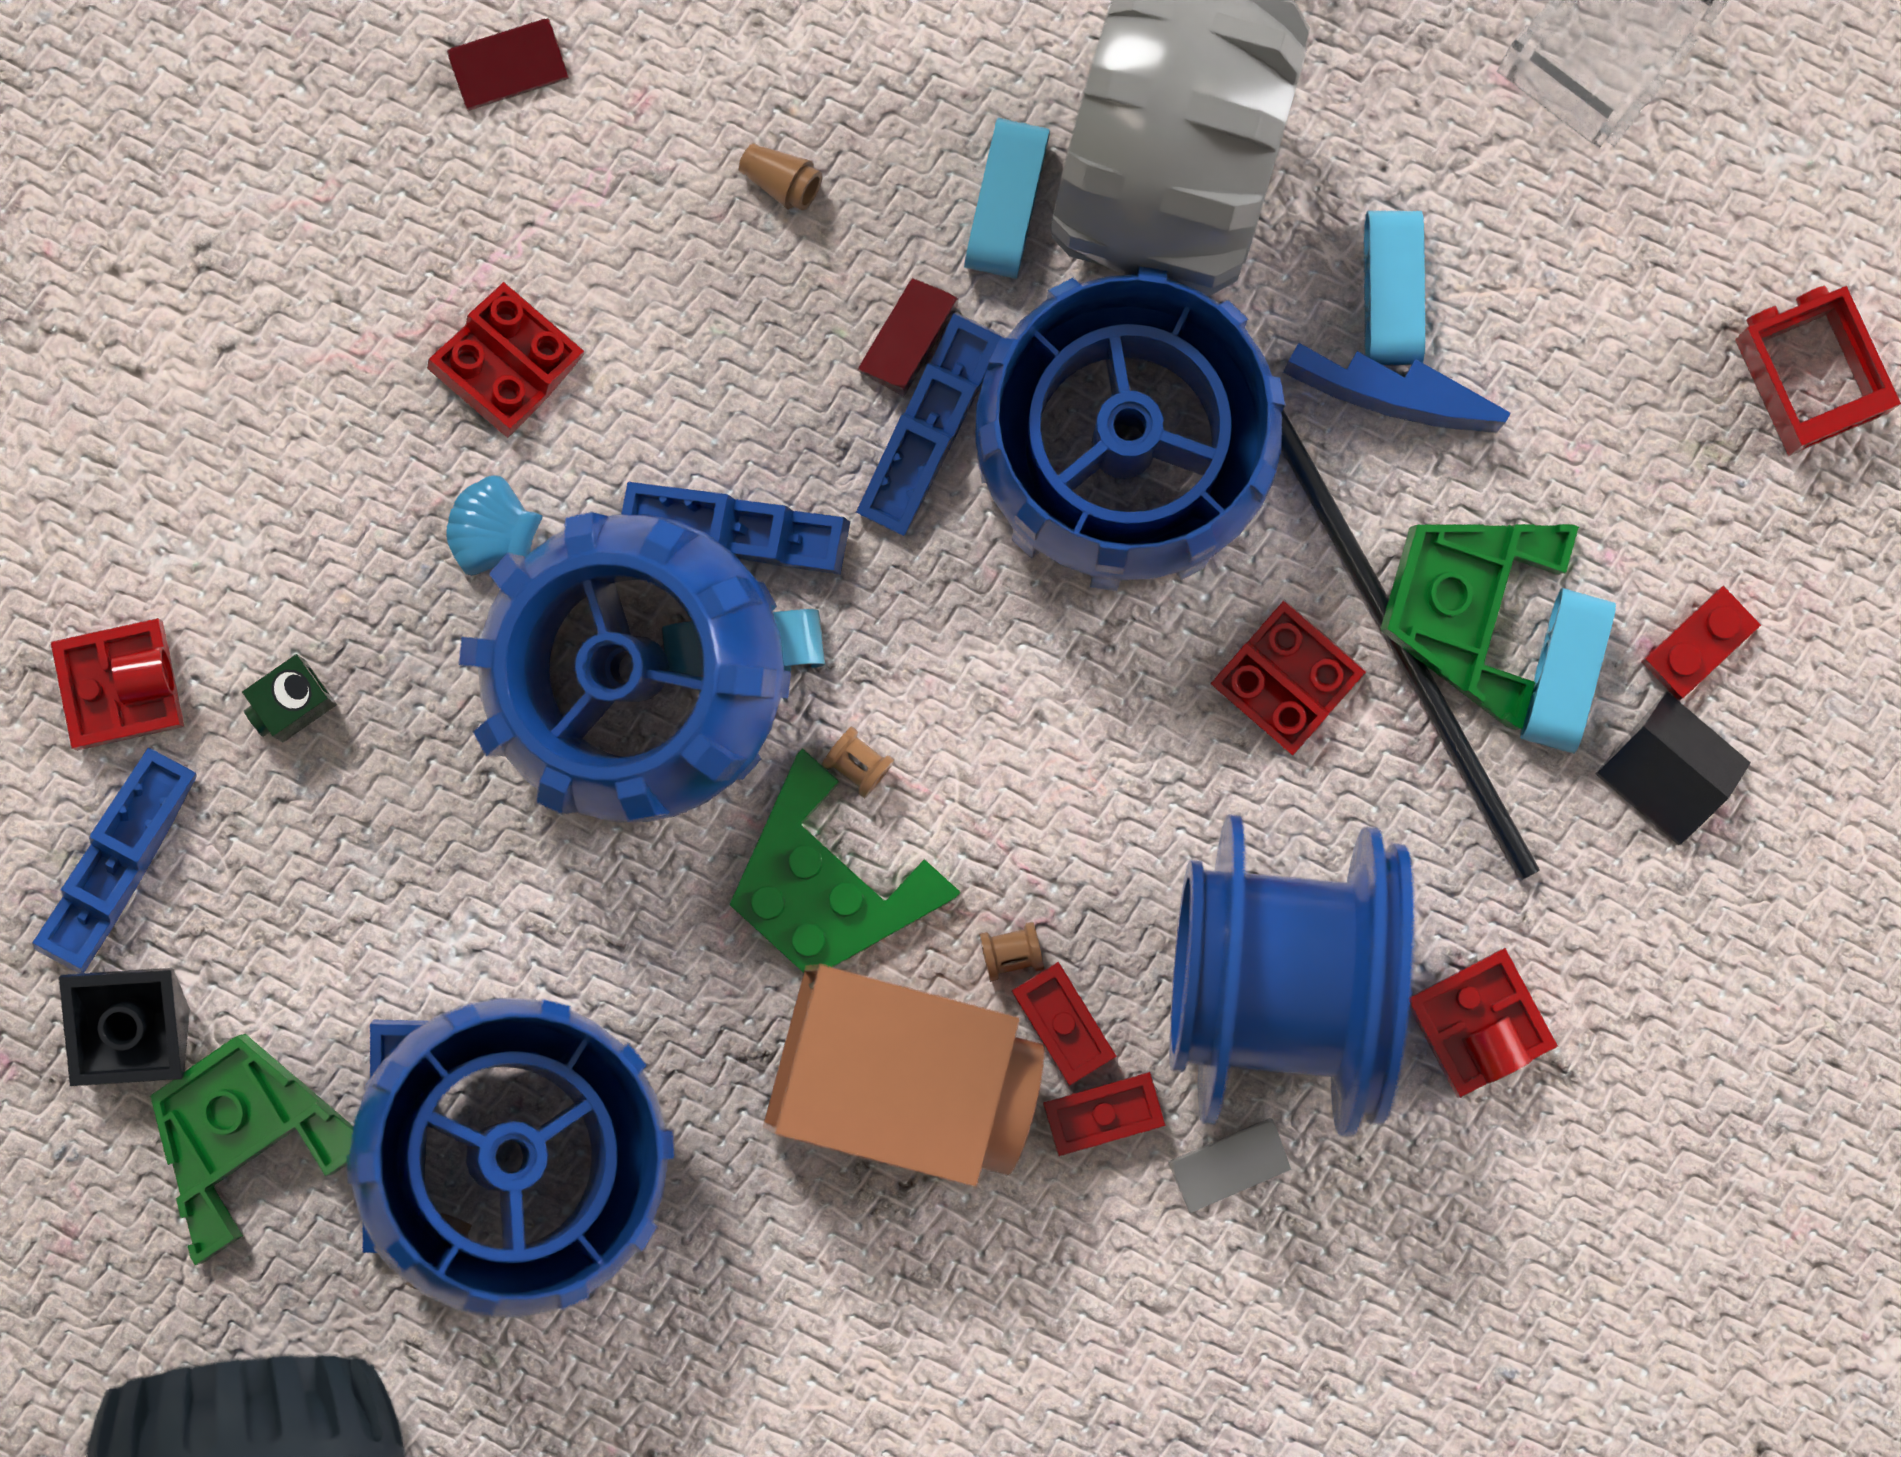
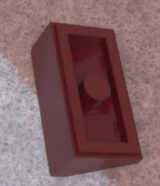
M549 18L447 50L449 61L467 111L569 79Z
M911 278L857 371L905 397L953 313L958 308L959 298L939 288Z

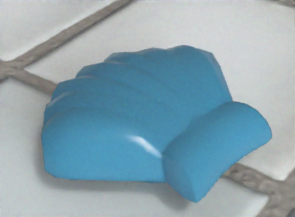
M498 475L488 476L467 487L457 497L448 519L446 530L447 543L464 573L471 576L494 568L507 553L527 556L530 553L533 538L543 516L536 512L526 511L503 477Z

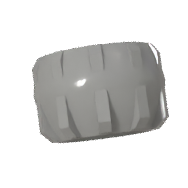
M1295 0L1111 1L1084 89L1052 218V238L1068 256L1108 267L1124 275H1137L1139 266L1167 271V279L1194 288L1208 296L1238 281L1242 265L1246 263L1307 52L1306 41L1310 27Z

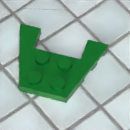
M1484 524L1414 525L1409 527L1380 631L1504 726L1513 730L1523 729L1535 682L1485 665L1487 651L1513 560L1556 575L1565 574L1579 527L1573 524L1484 526Z
M802 748L796 755L729 905L804 973L805 966L821 964L834 968L900 929L918 921L925 915L952 902L961 892L924 859L887 900H883L802 826L805 820L839 785V781Z
M247 1034L235 1036L186 1070L182 1079L172 1080L150 1095L167 1165L173 1164L180 1192L176 1202L180 1218L186 1217L192 1244L188 1245V1250L194 1265L206 1262L243 1236L214 1186L297 1129L325 1176L335 1174L347 1165L346 1155L350 1154L354 1126Z

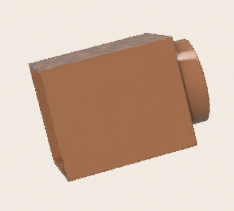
M821 964L808 965L804 969L763 1128L780 1136L977 1187L981 1169L1010 1175L1020 1158L1039 1095L1044 1066V1046L1041 1043L1015 1037L1020 1021L1019 1017ZM815 981L813 989H810L809 984Z

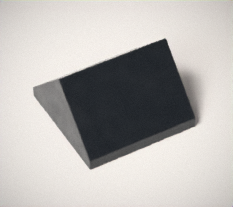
M1666 691L1595 774L1675 843L1681 845L1729 799L1751 762Z
M174 968L66 974L58 977L70 1086L177 1080L184 1077L190 1008Z

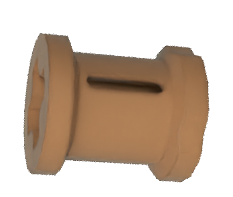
M851 726L829 751L822 762V766L827 770L834 767L859 787L858 794L865 799L883 779L895 759L889 755L885 757L879 755L857 737L858 730ZM849 754H852L866 765L868 770L865 771L849 758Z
M1034 922L1025 923L1023 930L993 937L988 932L979 934L990 982L999 980L1000 974L1029 967H1033L1035 971L1044 970Z

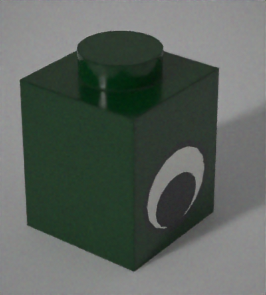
M295 654L242 691L251 705L244 710V713L253 727L262 737L271 733L274 738L281 742H285L337 705L308 662L298 654Z

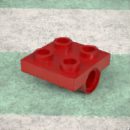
M159 618L50 642L71 749L78 751L184 727L164 623Z
M1506 948L1496 951L1410 997L1409 1008L1457 1098H1461L1486 1084L1497 1081L1531 1063L1533 1059L1558 1047Z

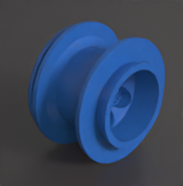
M1228 814L1221 831L1215 870H1204L1202 861H1188L1181 895L1174 957L1170 1014L1171 1071L1184 1072L1187 1064L1198 1065V1105L1202 1123L1215 1124L1218 1120L1226 1087L1228 1068L1331 1077L1333 1119L1336 1131L1340 1136H1354L1359 1129L1363 1115H1365L1367 1122L1370 1124L1382 1125L1386 1122L1394 1102L1401 1070L1412 979L1414 885L1411 857L1405 844L1392 843L1385 851L1380 830L1377 827H1363L1355 843L1347 882L1245 873L1243 820L1241 815Z

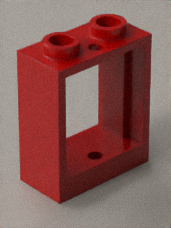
M1826 285L1812 289L1795 299L1797 307L1779 313L1777 306L1760 311L1746 319L1749 327L1735 339L1788 456L1883 417L1901 405L1847 285L1830 293ZM1826 316L1863 397L1800 423L1763 342Z

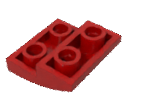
M503 282L467 315L465 326L429 358L427 369L508 438L558 387L583 357L584 350Z
M1283 600L1210 684L1293 756L1367 671L1286 600Z

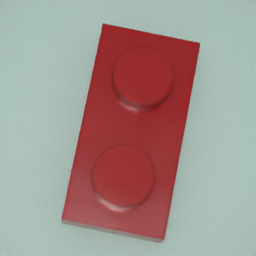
M1723 585L1641 662L1679 701L1754 633L1761 624Z
M1059 962L1011 990L1068 1086L1117 1057Z
M1150 1072L1043 1102L1058 1156L1166 1126Z

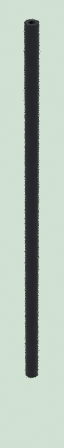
M1283 409L1281 450L1381 628L1389 598ZM1385 635L1520 880L1537 873L1540 869L1429 669Z

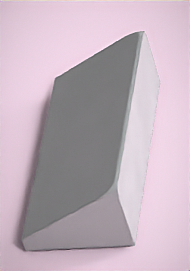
M1272 1118L1263 1120L1168 1161L1189 1213L1292 1170Z

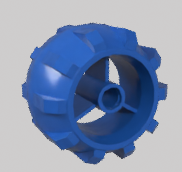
M1139 266L1137 275L1106 276L1081 284L1074 278H1071L1049 289L1047 300L1024 317L1007 338H1000L989 360L976 406L975 441L981 482L987 484L992 499L1013 528L1012 540L1031 559L1041 552L1062 566L1090 575L1091 588L1117 591L1120 581L1156 579L1176 573L1180 580H1183L1204 569L1209 559L1237 538L1260 510L1273 484L1281 454L1282 411L1285 407L1281 379L1272 376L1263 353L1245 329L1248 318L1229 300L1219 304L1194 288L1167 279V271ZM1124 358L1140 359L1160 365L1178 375L1192 388L1207 414L1211 428L1212 447L1163 430V416L1154 400L1141 392L1130 391ZM1106 359L1112 396L1103 403L1098 413L1092 437V448L1057 475L1048 460L1043 446L1040 427L1043 411L1053 393L1069 376L1089 364ZM1119 424L1134 426L1143 435L1134 441H1126L1115 433L1113 427ZM1153 458L1202 475L1198 483L1179 499L1162 507L1140 512L1109 510L1090 503L1073 492L1074 489L1099 469L1114 478L1130 479L1141 475L1151 465Z
M589 512L565 518V531L550 537L527 556L507 553L489 573L500 591L490 607L481 639L461 637L459 665L478 667L481 702L487 720L473 731V734L486 757L505 756L523 778L538 789L536 803L560 814L580 813L612 822H652L678 816L707 803L736 780H743L761 760L758 752L772 729L781 698L788 699L791 671L784 670L781 636L773 614V610L777 607L764 582L757 581L733 552L717 542L715 538L680 521L647 514L606 516ZM628 580L647 581L667 592L683 607L694 624L700 639L704 661L703 677L669 670L667 656L658 643L648 637L631 635L615 583ZM587 597L599 634L593 635L584 642L576 655L575 672L578 682L585 690V694L563 717L551 687V651L555 637L564 619L581 600ZM630 654L634 666L630 679L626 683L620 676L619 666L623 657ZM665 683L700 690L696 705L683 726L670 739L653 750L632 757H622L602 751L583 739L615 701L641 702L649 700L662 690Z
M497 998L462 1005L436 1016L410 1033L378 1066L364 1088L365 1094L354 1121L350 1154L346 1155L348 1184L352 1185L360 1219L374 1243L373 1248L391 1269L422 1294L453 1309L486 1317H524L567 1308L588 1299L589 1294L609 1281L636 1251L643 1252L658 1227L653 1221L664 1194L668 1159H675L673 1129L666 1130L658 1098L643 1071L647 1064L629 1043L622 1044L596 1022L570 1010L571 1006L544 999ZM494 1067L519 1068L543 1076L561 1088L574 1103L537 1129L525 1123L506 1122L485 1127L478 1133L433 1111L440 1099L460 1080L476 1071ZM583 1117L591 1144V1169L584 1194L575 1210L557 1229L545 1237L525 1245L521 1190L529 1188L537 1182L546 1169L548 1152L545 1142ZM425 1126L467 1145L466 1164L469 1174L477 1184L487 1190L500 1191L503 1248L495 1249L482 1246L461 1236L435 1210L425 1190L420 1168V1148ZM507 1140L517 1142L523 1154L520 1169L512 1174L502 1171L495 1159L499 1145Z

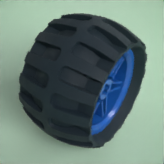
M278 1355L242 1360L232 1359L191 1367H179L150 1376L137 1377L126 1381L125 1384L119 1387L108 1389L104 1394L93 1423L86 1457H405V1451L393 1403L373 1364L368 1365L366 1360L360 1358L349 1359L338 1357V1355Z

